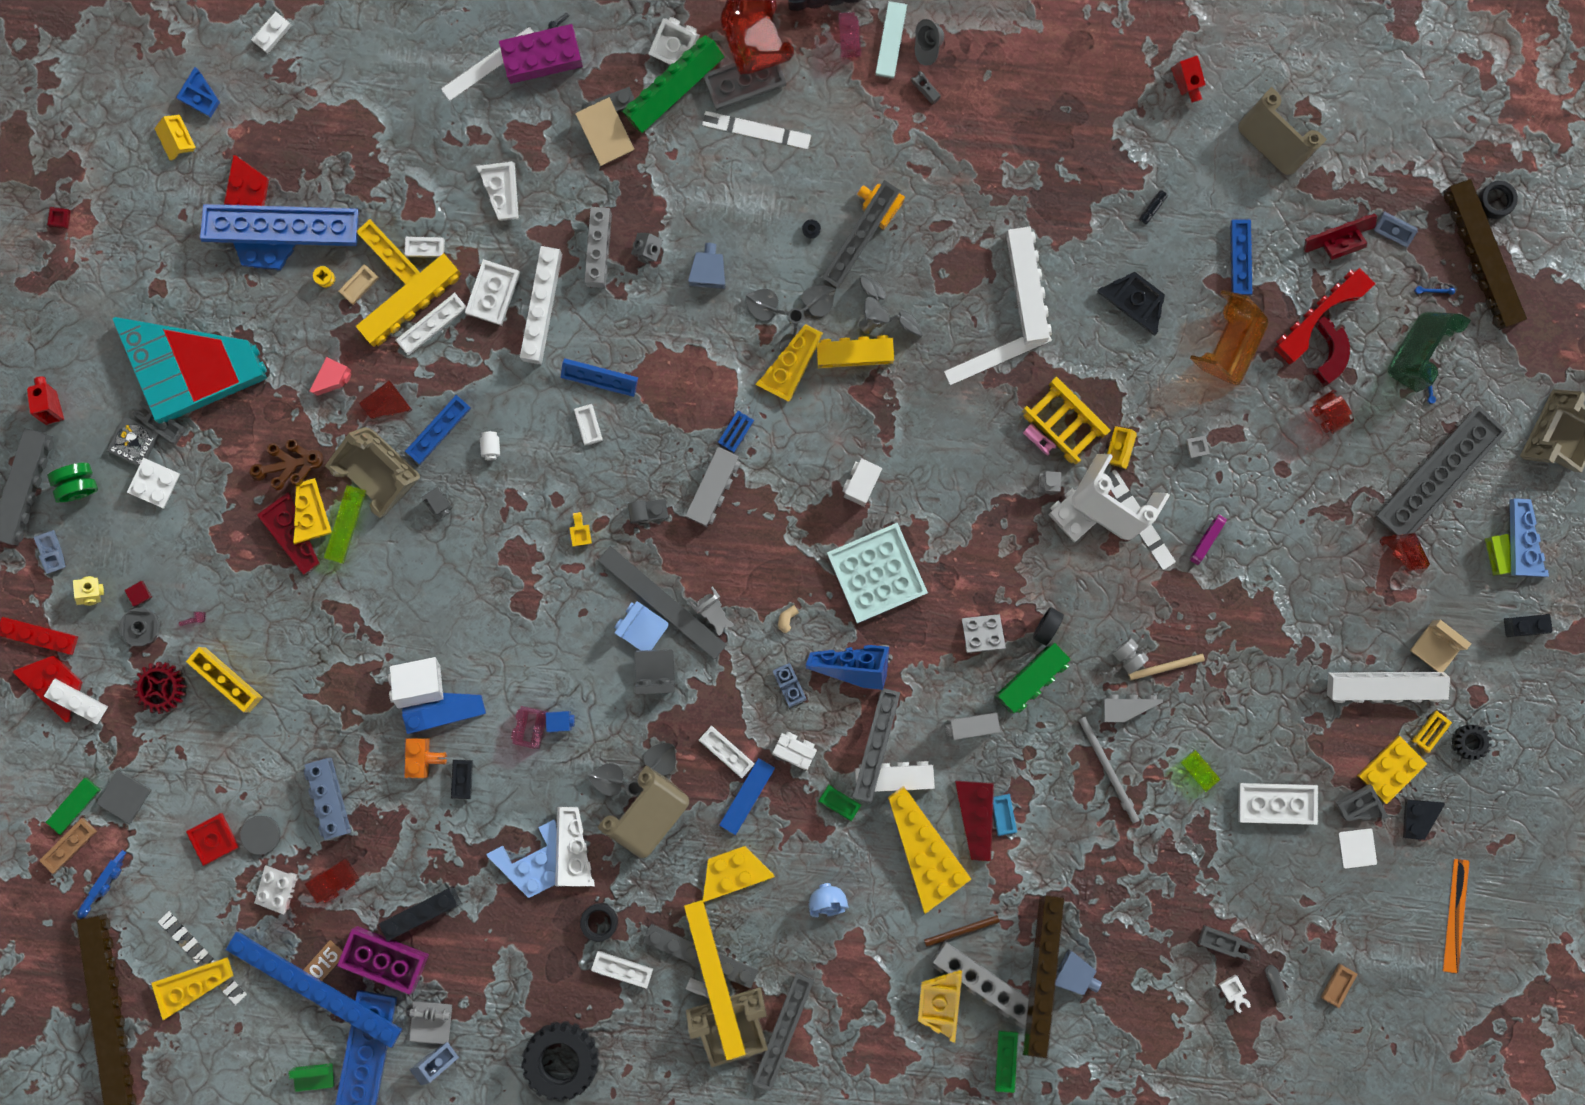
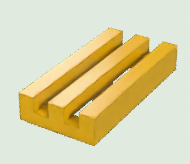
M1434 711L1412 742L1423 748L1425 752L1430 753L1452 722L1438 711ZM1437 717H1439L1438 720L1435 722V724L1432 726V728L1428 731V733H1427V734L1425 735V737L1422 739V741H1420V739L1422 738V736L1426 733V731L1429 729V727L1432 725V723L1435 721V719H1436ZM1442 721H1444V725L1437 732V734L1434 736V738L1431 740L1428 746H1426V742L1433 735V733L1436 731V729L1442 723Z

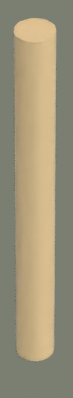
M1203 654L1135 671L1132 674L1128 673L1131 681L1203 662L1205 658Z

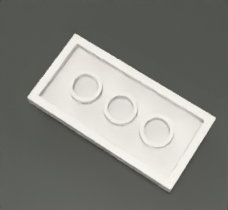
M1239 783L1238 822L1318 824V785Z

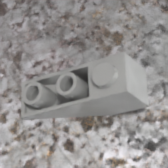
M1107 695V699H1102V722H1125L1162 703L1163 699H1157V695H1145V699H1138V695H1126V699H1119V695Z

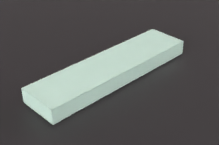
M890 1L888 3L876 76L894 79L907 4Z

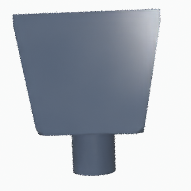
M705 243L704 253L697 252L695 254L689 276V286L725 289L723 255L716 254V244Z
M1070 949L1067 950L1057 969L1056 986L1084 995L1087 988L1097 993L1102 982L1093 978L1096 973L1093 967Z

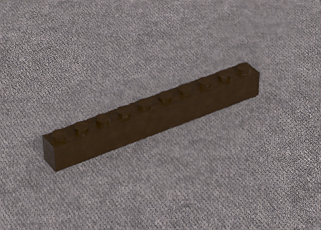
M107 914L78 919L76 923L103 1105H136L137 1098L133 1094L132 1088L134 1078L130 1074L129 1068L131 1058L127 1054L126 1048L128 1039L124 1035L123 1028L125 1026V1019L121 1015L120 1008L122 1006V999L118 995L119 979L115 975L116 959L112 955L113 940L109 935L110 920L107 918Z

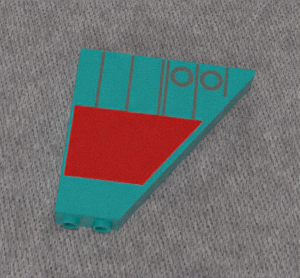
M119 317L112 318L152 415L159 424L168 422L170 419L174 420L267 379L265 374L267 368L263 361L260 362L258 358L260 352L257 346L252 345L248 340Z

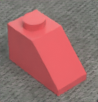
M326 357L310 392L318 396L343 387L351 378V369Z

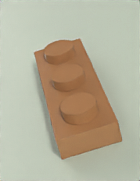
M81 818L39 861L52 874H56L97 831L84 818Z

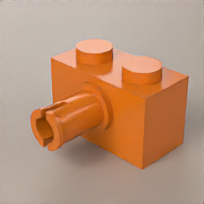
M406 738L404 778L428 777L429 764L446 765L447 759L439 758L447 757V753L429 752L430 738Z

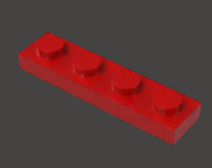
M1 617V637L73 655L78 636Z

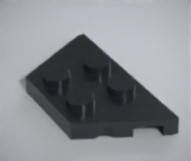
M1132 272L1098 289L1097 292L1152 335L1155 336L1158 333L1165 294L1138 273Z

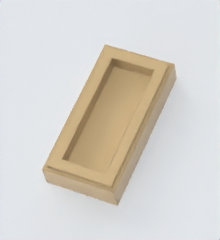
M364 264L338 292L354 305L379 277Z

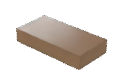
M1338 964L1320 998L1340 1008L1358 974Z

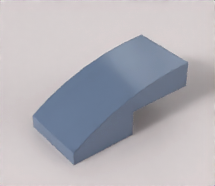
M54 530L33 537L41 554L39 558L46 574L66 567Z

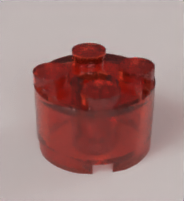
M1334 389L1313 401V406L1310 407L1312 414L1315 417L1319 416L1322 421L1320 424L1322 430L1325 433L1330 432L1332 434L1354 422V418L1350 419L1349 417L1352 412L1341 395L1337 397L1334 394L1337 392Z

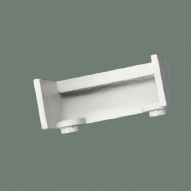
M1097 454L1073 494L1072 504L1076 509L1121 539L1131 540L1156 520L1170 495L1168 493L1153 492L1147 504L1142 506L1136 514L1108 495L1112 487V481L1103 472L1113 456L1111 454Z

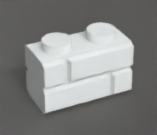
M788 731L786 734L782 733L772 754L807 771L817 751L814 748L815 744L804 740L802 743L796 740V735Z

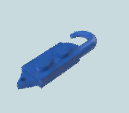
M122 850L114 860L108 863L88 893L89 895L80 906L77 913L79 919L85 918L91 910V904L98 897L105 896L111 887L109 886L111 881L120 875L122 871L120 868L123 865L122 861L126 855L125 851Z

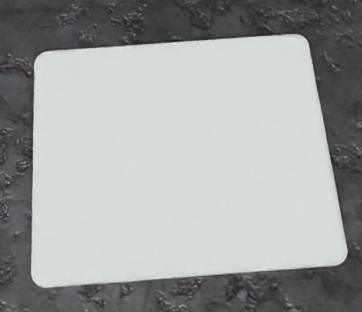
M1371 828L1339 833L1345 869L1377 864Z

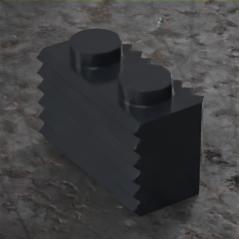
M1550 614L1504 618L1505 635L1507 637L1549 634L1553 632Z

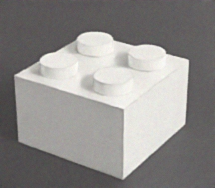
M862 458L860 462H855L851 470L853 477L851 480L847 479L843 487V492H845L844 498L865 507L882 468Z

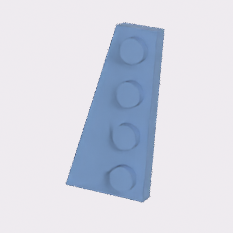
M1510 499L1511 575L1549 577L1548 570H1545L1543 563L1545 557L1544 553H1541L1539 542L1541 540L1540 535L1536 533L1535 525L1537 523L1530 499Z

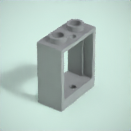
M993 712L948 720L945 730L947 736H950L952 740L998 733L1000 732L998 715Z

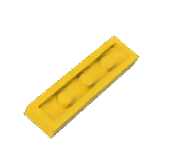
M371 219L357 230L360 237L405 284L420 273Z

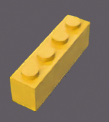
M887 335L877 336V339H869L867 336L858 337V340L840 338L839 341L832 342L831 339H821L816 347L818 368L894 363L893 338H888Z
M198 647L186 661L243 712H251L263 698L206 647Z

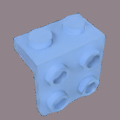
M636 601L635 604L631 603L627 608L626 613L628 614L624 620L620 619L614 628L617 629L615 634L641 651L652 650L668 628V622Z

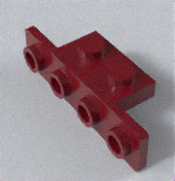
M1375 213L1366 215L1355 221L1330 228L1325 232L1311 235L1305 239L1304 251L1308 253L1323 247L1330 259L1334 260L1367 248V241L1361 233L1376 227L1377 215Z

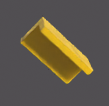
M180 115L163 116L156 125L155 131L170 161L175 160L179 153L193 152L196 148Z

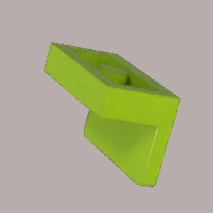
M1509 535L1485 538L1493 576L1510 573L1511 544Z

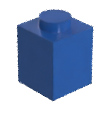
M571 711L546 713V732L571 731L572 727L575 726V716L571 715Z

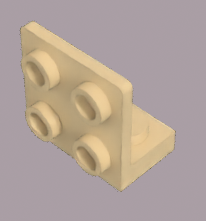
M1433 620L1410 651L1435 671L1444 672L1460 650H1467L1471 643L1442 620Z

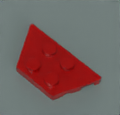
M233 155L224 205L264 206L269 179L238 156Z
M50 656L13 671L65 722H70L72 711L44 697L54 679L80 691L83 682L56 656Z

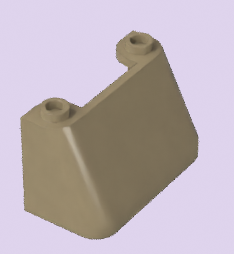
M1271 87L1242 118L1238 128L1240 133L1282 173L1292 175L1327 139L1315 130L1307 132L1302 137L1275 111L1281 104V96Z
M367 427L348 433L325 465L333 476H348L373 500L370 503L372 513L379 518L385 516L420 478L419 473L375 431Z
M647 765L638 776V784L644 790L619 820L614 816H607L597 827L605 835L640 858H646L652 853L689 805V798L668 778Z

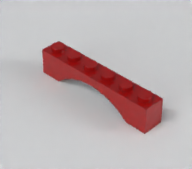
M1358 268L1356 271L1351 269L1343 277L1345 281L1342 284L1338 282L1330 289L1332 293L1328 297L1324 295L1317 302L1319 306L1315 310L1312 308L1303 315L1305 319L1301 323L1297 321L1290 328L1292 332L1288 336L1284 334L1276 341L1278 345L1274 350L1289 365L1294 363L1308 349L1312 329L1327 309L1340 303L1357 301L1376 284L1361 268Z

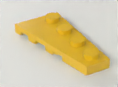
M805 324L755 385L788 402L791 401L823 332Z

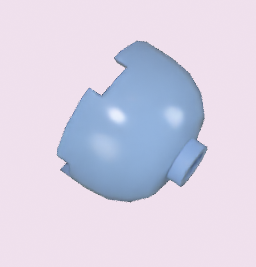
M830 883L819 885V889H816L809 899V911L813 917H819V913L827 914V917L844 913L845 909H849L844 892L838 887L831 886Z

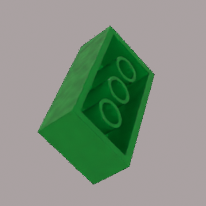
M1050 643L994 697L1010 713H1020L1027 707L1026 702L1029 699L1034 700L1041 694L1040 689L1043 686H1049L1055 680V674L1064 672L1070 666L1068 662L1071 659L1056 643Z

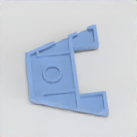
M555 819L538 827L547 846L521 860L511 863L504 846L486 854L528 898L555 885L557 835Z

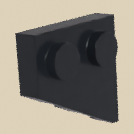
M1405 799L1403 838L1425 840L1445 803Z

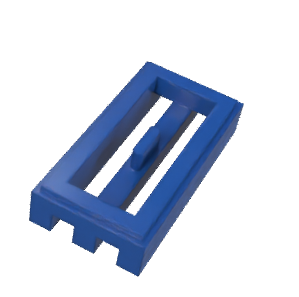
M738 410L718 443L735 453L754 420ZM740 416L742 419L727 443H725L724 440ZM745 420L748 421V424L746 425L743 432L737 439L736 443L733 447H731L730 444L732 443L738 431L744 424Z

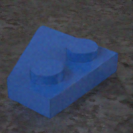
M194 67L176 98L211 118L220 101L201 72Z

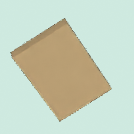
M610 97L575 113L600 166L635 150Z

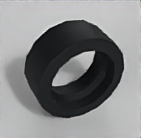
M1498 180L1491 182L1478 195L1485 215L1492 219L1505 217L1515 209L1518 202L1516 189L1506 181ZM1499 189L1506 195L1508 200L1506 208L1499 211L1489 205L1487 196L1491 190Z
M1050 607L1039 622L1033 639L1047 646L1057 632L1064 614Z
M603 903L589 906L580 919V928L583 935L595 942L609 939L615 933L618 926V917L615 910ZM595 911H603L610 918V927L603 934L593 933L588 927V918Z

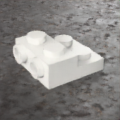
M670 17L669 20L663 19L648 54L671 65L696 43L700 35L696 33L697 29L689 25L685 28L679 25L680 21L673 17Z
M1071 488L1064 495L1066 499L1063 502L1057 501L1050 507L1052 512L1048 515L1073 542H1076L1097 522L1073 506L1072 496L1076 490Z

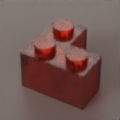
M344 859L306 882L305 886L317 904L322 901L326 904L339 896L338 892L342 889L347 891L355 886L356 883L354 881L359 879L348 859Z

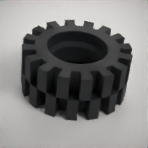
M1479 725L1461 726V729H1457L1455 731L1456 734L1452 736V738H1455L1452 744H1455L1453 749L1457 751L1456 754L1458 756H1462L1464 759L1478 760L1480 757L1484 758L1486 756L1485 753L1490 752L1488 747H1492V744L1489 743V740L1492 739L1487 736L1489 732L1484 731L1485 728L1479 727ZM1469 735H1474L1478 739V746L1473 750L1468 749L1465 745V739Z

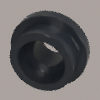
M812 219L805 221L802 226L803 235L809 239L818 237L821 232L820 224ZM814 226L815 230L811 232L808 230V227Z

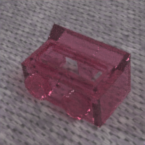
M855 12L839 13L840 58L861 56L858 16H855Z
M521 706L516 712L515 719L517 720V725L511 734L512 744L540 749L546 723V713L548 711ZM529 712L537 714L531 742L523 740Z

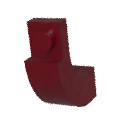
M1324 316L1316 322L1315 327L1326 340L1329 354L1326 361L1313 371V374L1323 387L1333 382L1342 374L1350 357V343L1344 328L1341 327L1336 331L1333 322Z

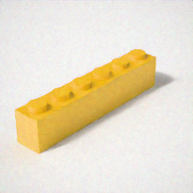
M443 253L357 324L356 328L372 346L375 347L376 345L383 344L390 333L397 332L401 328L400 325L413 319L416 315L415 313L420 308H426L430 304L431 299L443 294L449 284H455L459 280L461 273Z

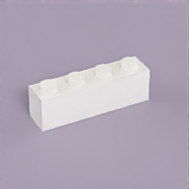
M918 761L917 765L909 766V762H898V766L891 767L890 763H882L875 792L896 791L902 786L906 790L934 789L933 765H929L928 761ZM859 764V768H855L856 783L861 768V764Z

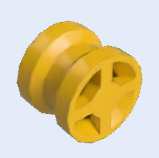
M320 266L314 270L313 279L319 286L328 288L334 284L335 275L329 268Z

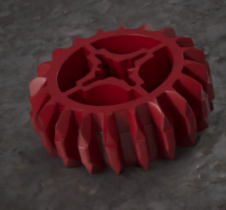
M156 662V665L150 663L149 668H142L143 673H137L140 679L133 681L135 684H138L137 687L132 689L133 691H138L134 698H140L137 704H144L143 709H150V713H155L156 711L158 714H163L164 711L171 712V708H177L176 702H183L180 696L186 695L185 692H182V688H187V685H182L181 683L185 681V677L179 678L182 672L180 670L175 671L176 666H170L168 662L164 664ZM163 672L169 677L160 680L154 674ZM149 682L150 688L147 691V683ZM158 684H162V691L157 690V688H160L157 687ZM173 684V691H172V694H171V693H170V686ZM160 696V698L165 699V702L158 704L152 701L151 698Z

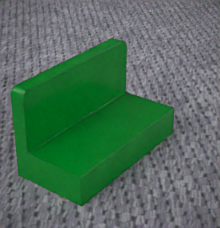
M333 1063L293 1067L289 1070V1079H294L295 1091L334 1087Z

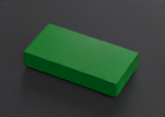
M829 784L819 799L820 803L850 821L853 820L861 807V804Z

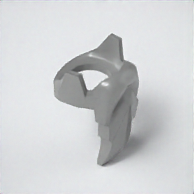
M712 586L713 595L708 594L701 598L697 606L692 601L689 603L697 614L700 613L704 618L707 617L710 624L715 626L718 636H720L724 628L733 627L734 624L725 617V612L721 608L722 605L719 601L720 596Z

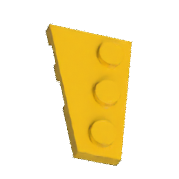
M315 478L304 481L300 486H296L294 544L332 534Z

